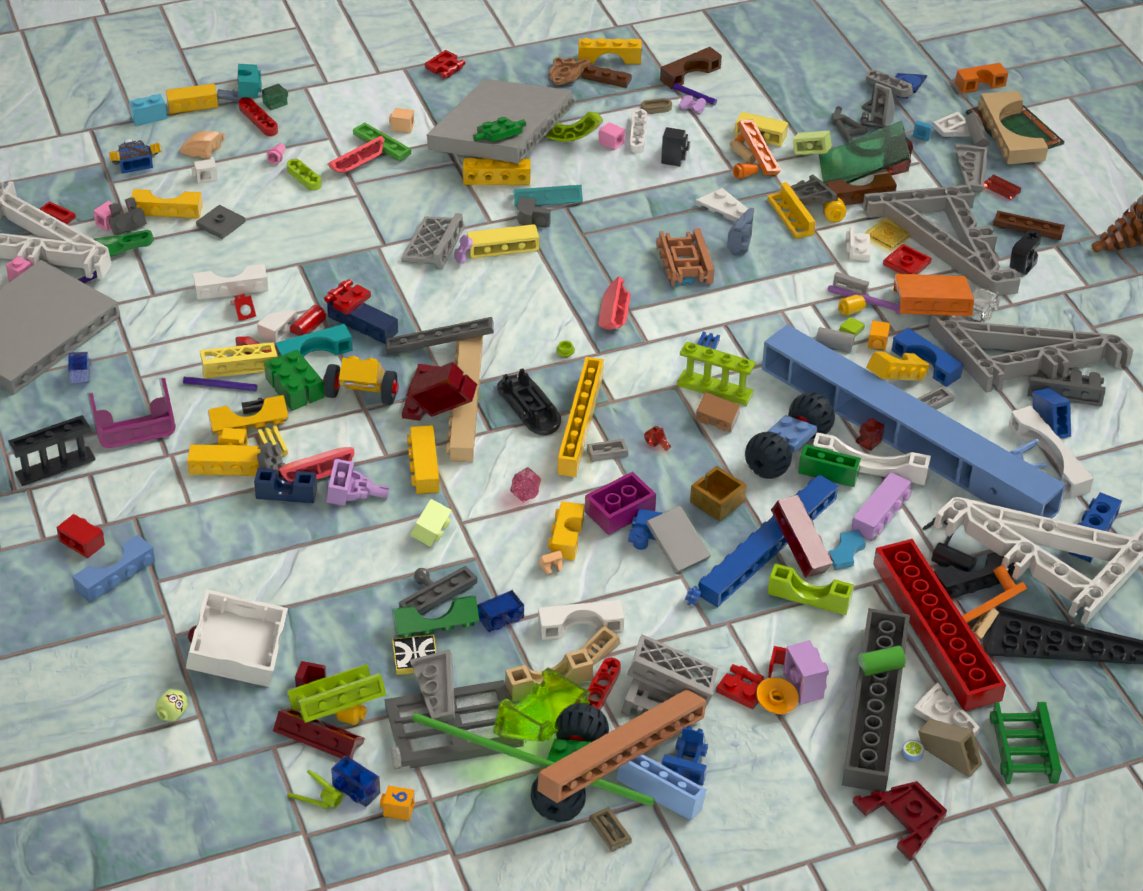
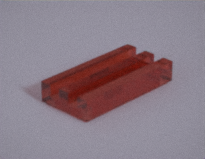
M994 174L991 178L989 177L988 180L984 181L985 188L1010 200L1021 193V187Z

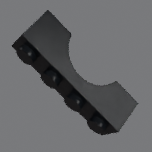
M995 552L988 554L985 567L976 572L961 571L951 565L935 570L934 573L950 598L955 599L959 596L1000 584L993 570L1001 566L1004 556H1000ZM1014 562L1007 567L1009 568L1008 573L1012 580H1014L1012 577L1015 570Z

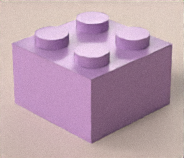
M810 640L787 646L783 675L796 688L800 705L824 699V692L827 688L826 678L829 670L827 664L822 662L818 649L814 648Z

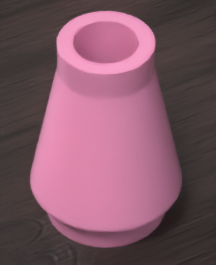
M279 143L268 150L267 160L271 164L280 163L286 150L285 146Z

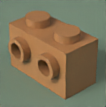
M706 392L696 410V419L701 423L716 426L721 431L732 432L740 415L739 404Z

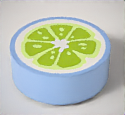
M908 740L903 744L902 755L905 759L916 762L923 758L925 748L917 740Z

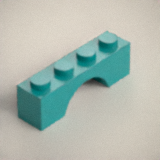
M345 324L276 342L275 348L278 357L294 350H298L304 357L310 352L320 350L331 352L334 355L353 351L352 336Z

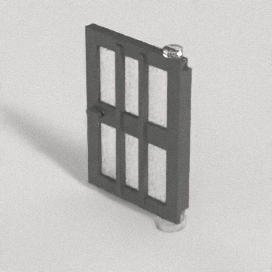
M504 680L454 688L455 719L443 723L513 748L523 747L524 743H527L526 732L519 728ZM422 693L384 699L396 747L391 748L394 770L405 766H410L411 769L500 753L412 721L415 713L431 718Z

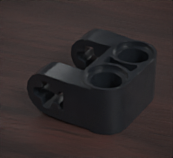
M1031 230L1026 232L1015 243L1011 251L1009 265L1011 269L1027 275L1037 264L1038 253L1035 249L1041 242V234L1038 231Z

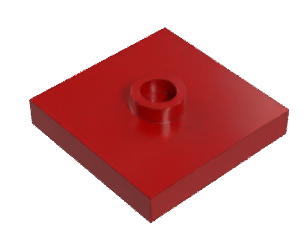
M902 244L883 260V265L900 274H919L931 263L932 258Z

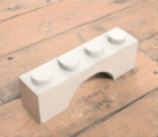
M264 264L246 266V269L241 274L229 278L219 277L212 271L193 273L197 300L269 291Z
M620 600L538 608V623L542 640L562 638L565 631L576 624H590L599 630L605 625L614 633L624 632V614Z

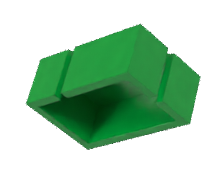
M298 350L264 362L266 380L275 388L279 396L284 395L285 403L291 411L307 405L305 388H307L308 402L310 404L325 398L324 381Z

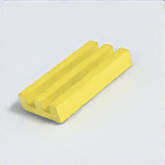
M276 425L272 426L273 429L271 430L269 427L265 428V431H262V429L258 430L262 444L267 443L265 436H268L270 442L275 445L274 434L282 450L281 456L288 455V449Z

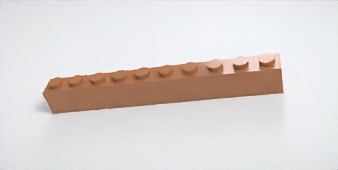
M688 689L676 694L674 697L540 771L537 791L556 803L562 801L681 732L683 727L687 728V726L702 720L705 715L707 700Z

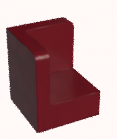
M301 661L295 675L296 687L327 677L326 666Z

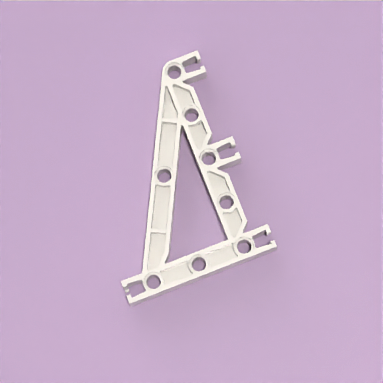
M0 180V220L5 216L8 220L40 237L0 233V258L13 260L20 256L30 261L32 266L40 260H46L48 264L84 268L86 278H92V273L96 269L98 279L103 280L112 264L109 250L106 246L16 197L14 182L9 181L8 186L4 189V181Z
M961 497L952 498L937 513L933 525L940 529L942 527L941 523L947 520L948 526L945 534L951 536L963 525L966 534L998 555L1004 556L1001 565H1004L1007 571L1009 570L1007 567L1012 562L1015 563L1012 577L1016 580L1030 568L1032 577L1066 599L1073 600L1069 615L1076 617L1078 614L1076 611L1080 607L1084 608L1083 611L1085 612L1081 622L1085 625L1143 563V527L1133 537H1128ZM1036 544L1110 562L1093 580H1090Z

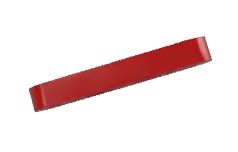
M244 97L239 100V110L266 136L277 135L278 124L253 99Z
M610 657L602 662L581 704H589V706L597 707V710L601 711L621 672V663L618 659ZM600 680H606L609 682V684L603 686L600 685L598 682ZM598 695L601 699L595 701L590 699V697Z

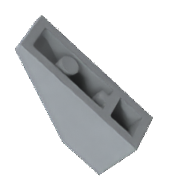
M876 83L870 121L880 122L883 125L889 126L893 122L895 112L892 90L889 87Z

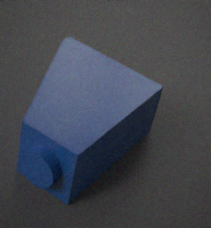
M1050 388L1032 391L1033 409L1039 413L1044 422L1050 426L1051 430L1060 439L1071 437L1070 400Z

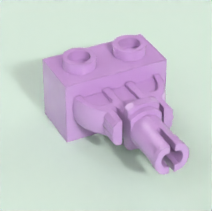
M340 459L334 460L326 503L346 506V501H355L360 498L367 500V497H370V495L387 499L389 486L372 484L370 478H365L361 473L353 470L354 462Z

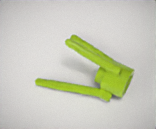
M307 770V773L324 787L320 795L323 800L319 801L293 793L287 794L290 798L318 805L326 810L330 806L334 809L337 808L344 797V793L331 786L321 776L311 770Z

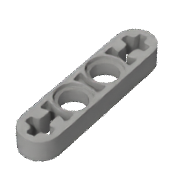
M870 70L865 74L867 83L873 85L876 82L889 87L892 93L897 96L909 97L913 94L912 84L878 70Z

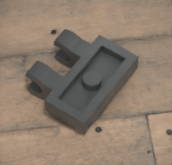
M135 198L125 199L128 211L121 213L118 203L109 205L113 217L108 218L113 235L147 224L142 207L137 208Z

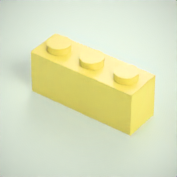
M741 111L735 123L734 136H737L740 132L737 126L740 120L753 119L766 143L782 146L787 137L788 122Z

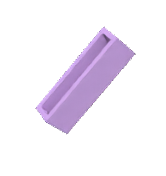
M890 472L853 517L851 531L859 530L862 537L871 541L877 535H880L885 524L891 522L894 513L900 511L903 502L909 500L912 494V490H910L911 481Z

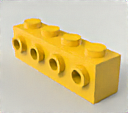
M463 158V185H530L531 159L523 158L519 163L487 158Z

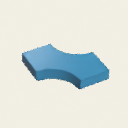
M859 530L840 533L839 546L828 551L835 570L854 566V555L858 551L865 549L866 543Z

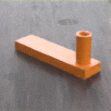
M753 119L740 120L737 123L740 132L734 140L740 141L743 144L745 141L747 142L765 176L778 175L781 170Z
M1005 566L997 567L993 572L1005 592L962 615V617L968 623L991 608L1007 601L1027 589L1024 582L1015 585Z

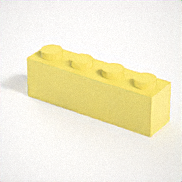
M535 224L467 232V237L473 241L471 248L468 249L470 258L539 251V234Z

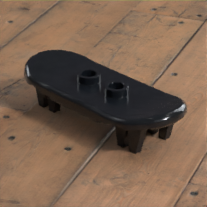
M521 368L518 375H503V379L497 384V390L525 426L533 433L539 435H550L556 432L561 425V415L541 388L529 377L528 373H525V370Z

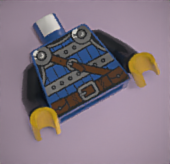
M127 139L124 143L118 145V151L109 152V159L114 165L120 163L121 173L123 174L153 168L152 158L158 152H162L159 143L151 144L149 147L141 140L133 141L132 139Z

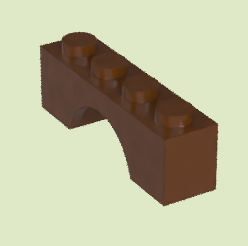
M708 47L660 67V81L670 89H673L675 83L683 85L684 76L687 73L701 71L709 74L721 69L722 55L713 48Z
M890 173L874 175L872 182L862 186L851 185L843 180L826 182V185L837 194L845 206L863 203L865 194L893 192L897 188V184Z

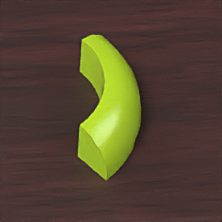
M587 112L583 118L571 125L557 122L545 137L560 142L575 141L595 131L603 122V119L596 112Z

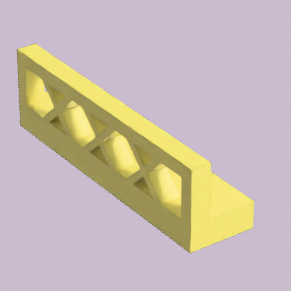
M273 342L200 350L203 378L265 372L264 362L278 357ZM262 350H271V352L268 353L262 352ZM244 352H251L252 354L246 355V354H243V353H244ZM225 354H233V356L227 357ZM205 356H214L215 358L206 359Z

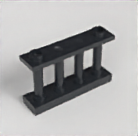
M83 415L8 440L9 447L16 458L20 457L22 469L15 471V475L21 486L96 460L89 446L85 447L83 435L90 433L91 430ZM76 438L78 450L67 453L65 441ZM57 444L59 456L48 460L46 448ZM38 451L41 463L29 466L27 454Z

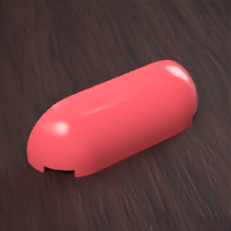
M381 135L330 161L327 165L338 173H346L382 153L383 136Z
M620 276L609 285L602 299L598 325L606 330L618 329L626 323L630 291H626L623 285L624 280Z
M343 447L285 464L279 468V471L288 482L294 481L296 471L316 473V479L327 477L332 473L335 459L352 461L354 448Z

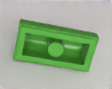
M901 646L862 653L858 655L857 659L865 676L904 668L906 664L905 654Z

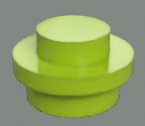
M561 341L556 348V352L562 357H569L574 354L575 348L570 341Z

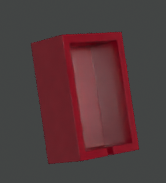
M454 362L413 377L407 396L428 415L433 417L472 402L478 384L467 374L463 375L464 371Z

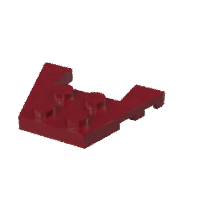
M918 781L891 787V790L881 793L879 791L871 792V795L865 797L858 795L853 797L852 802L865 816L884 806L911 833L897 843V849L909 861L915 858L947 813V809Z

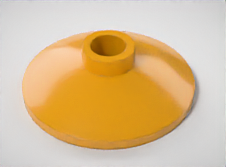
M768 678L762 681L757 688L756 696L758 702L771 713L787 714L793 711L798 704L799 695L796 688L785 679Z

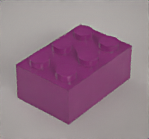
M630 472L585 495V513L608 535L631 524L633 517H637L639 509L655 511L656 493L634 472Z

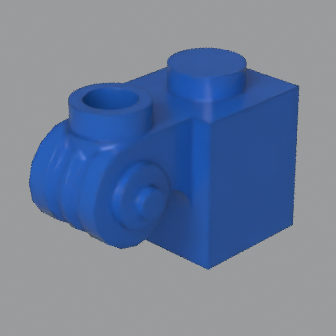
M639 509L637 517H633L632 528H634V531L630 530L628 542H632L636 549H646L648 547V539L656 540L646 522L661 515L662 512Z

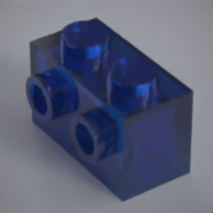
M347 755L331 768L333 787L348 795L355 803H360L367 807L381 793L380 777Z

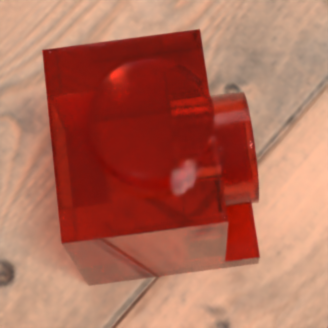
M873 418L868 419L860 427V437L856 439V443L872 451L882 442L885 425Z

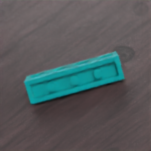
M582 184L512 190L515 207H517L519 197L536 199V205L583 202Z

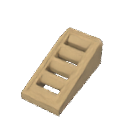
M604 625L579 650L586 648L587 652L593 656L591 660L593 665H595L616 649L621 642L619 636ZM594 648V649H596L598 652L595 653V652H593L591 649Z

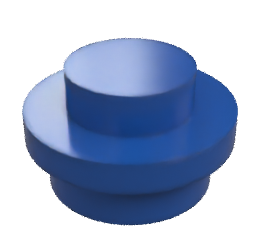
M694 586L693 589L689 588L686 593L685 600H688L687 605L689 606L691 604L696 606L699 600L701 590L697 589V586Z

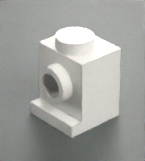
M210 157L209 160L194 162L195 167H191L193 177L197 179V183L218 180L214 157Z

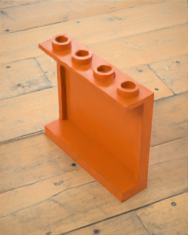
M895 274L893 291H898L900 314L972 316L974 298L966 276Z

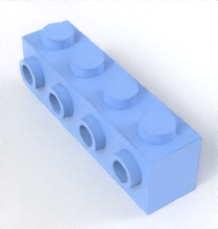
M643 754L620 766L616 780L624 783L626 786L655 798L656 802L690 821L702 810L707 789Z

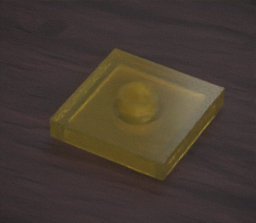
M886 217L865 232V234H870L871 241L890 251L895 250L911 238L908 231Z

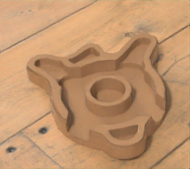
M554 58V66L549 71L551 81L554 85L560 86L576 80L581 75L582 70L590 65V60L582 59L575 62L574 58Z

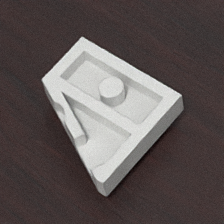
M959 112L933 122L932 127L942 137H971L965 118Z

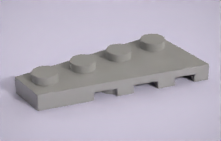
M955 144L954 150L964 185H970L973 192H983L988 148Z
M450 649L411 659V665L431 718L440 722L455 719L453 658Z

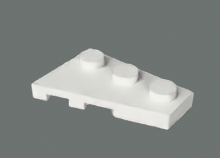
M723 188L696 199V206L702 207L703 205L709 208L708 211L712 213L719 212L723 214L724 218L736 222L748 210L746 206Z
M938 682L914 706L913 713L926 721L934 719L973 730L974 736L979 733L980 727L964 710H960L954 704V699L942 691V687Z

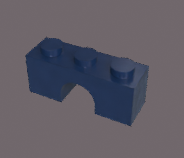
M258 468L254 480L256 499L314 503L317 493L316 473L296 471L294 481L286 482L278 477L277 470Z

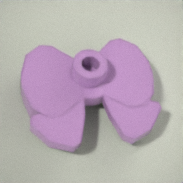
M688 95L680 101V109L685 110L689 108L693 109L695 113L700 114L704 111L707 102L703 98L695 102L693 96Z
M463 235L460 238V246L454 252V259L461 264L465 263V254L473 244L472 239L467 237V235Z

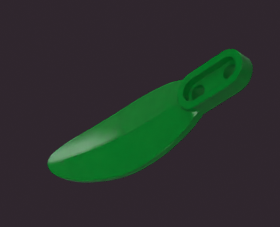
M141 230L122 236H108L93 240L106 246L110 257H113L126 250L150 246L154 241V236L150 230Z

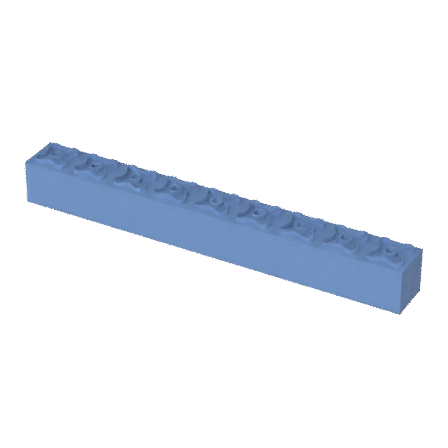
M788 324L764 341L762 370L802 394L808 392L821 394L823 398L829 400L828 402L831 403L836 414L904 454L914 452L931 456L929 469L986 503L1051 519L1059 513L1066 486L1061 481Z

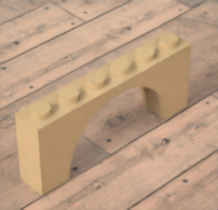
M1019 91L981 94V98L978 101V109L981 110L983 119L986 120L987 127L991 130L992 137L996 140L997 148L1000 149L1002 158L1005 159L1006 163L1018 164L1046 161L1048 147L1043 138L1020 136L1006 129L1000 122L1005 117L1021 113L1023 98Z

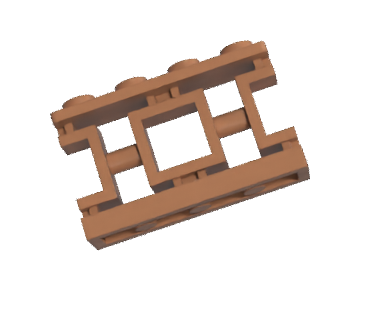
M700 228L693 229V234L686 232V237L671 238L670 233H666V236H664L663 231H659V238H656V247L659 248L660 259L663 258V269H666V278L670 280L671 286H675L676 281L682 283L684 277H698L699 282H703L704 279L706 284H713L715 269ZM677 256H691V258L678 259Z

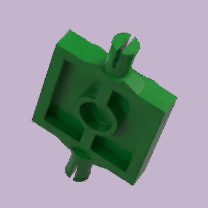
M500 117L493 122H484L482 125L477 126L478 134L473 135V140L477 142L482 139H488L495 142L523 133L522 127L526 126V121L522 119L513 122L507 117Z

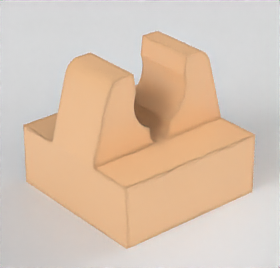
M561 551L543 555L538 559L539 567L547 575L552 573L551 565L556 567L557 572L562 570L563 556Z

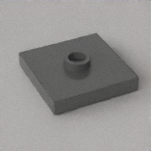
M218 205L198 219L196 226L223 239L244 224L245 217Z

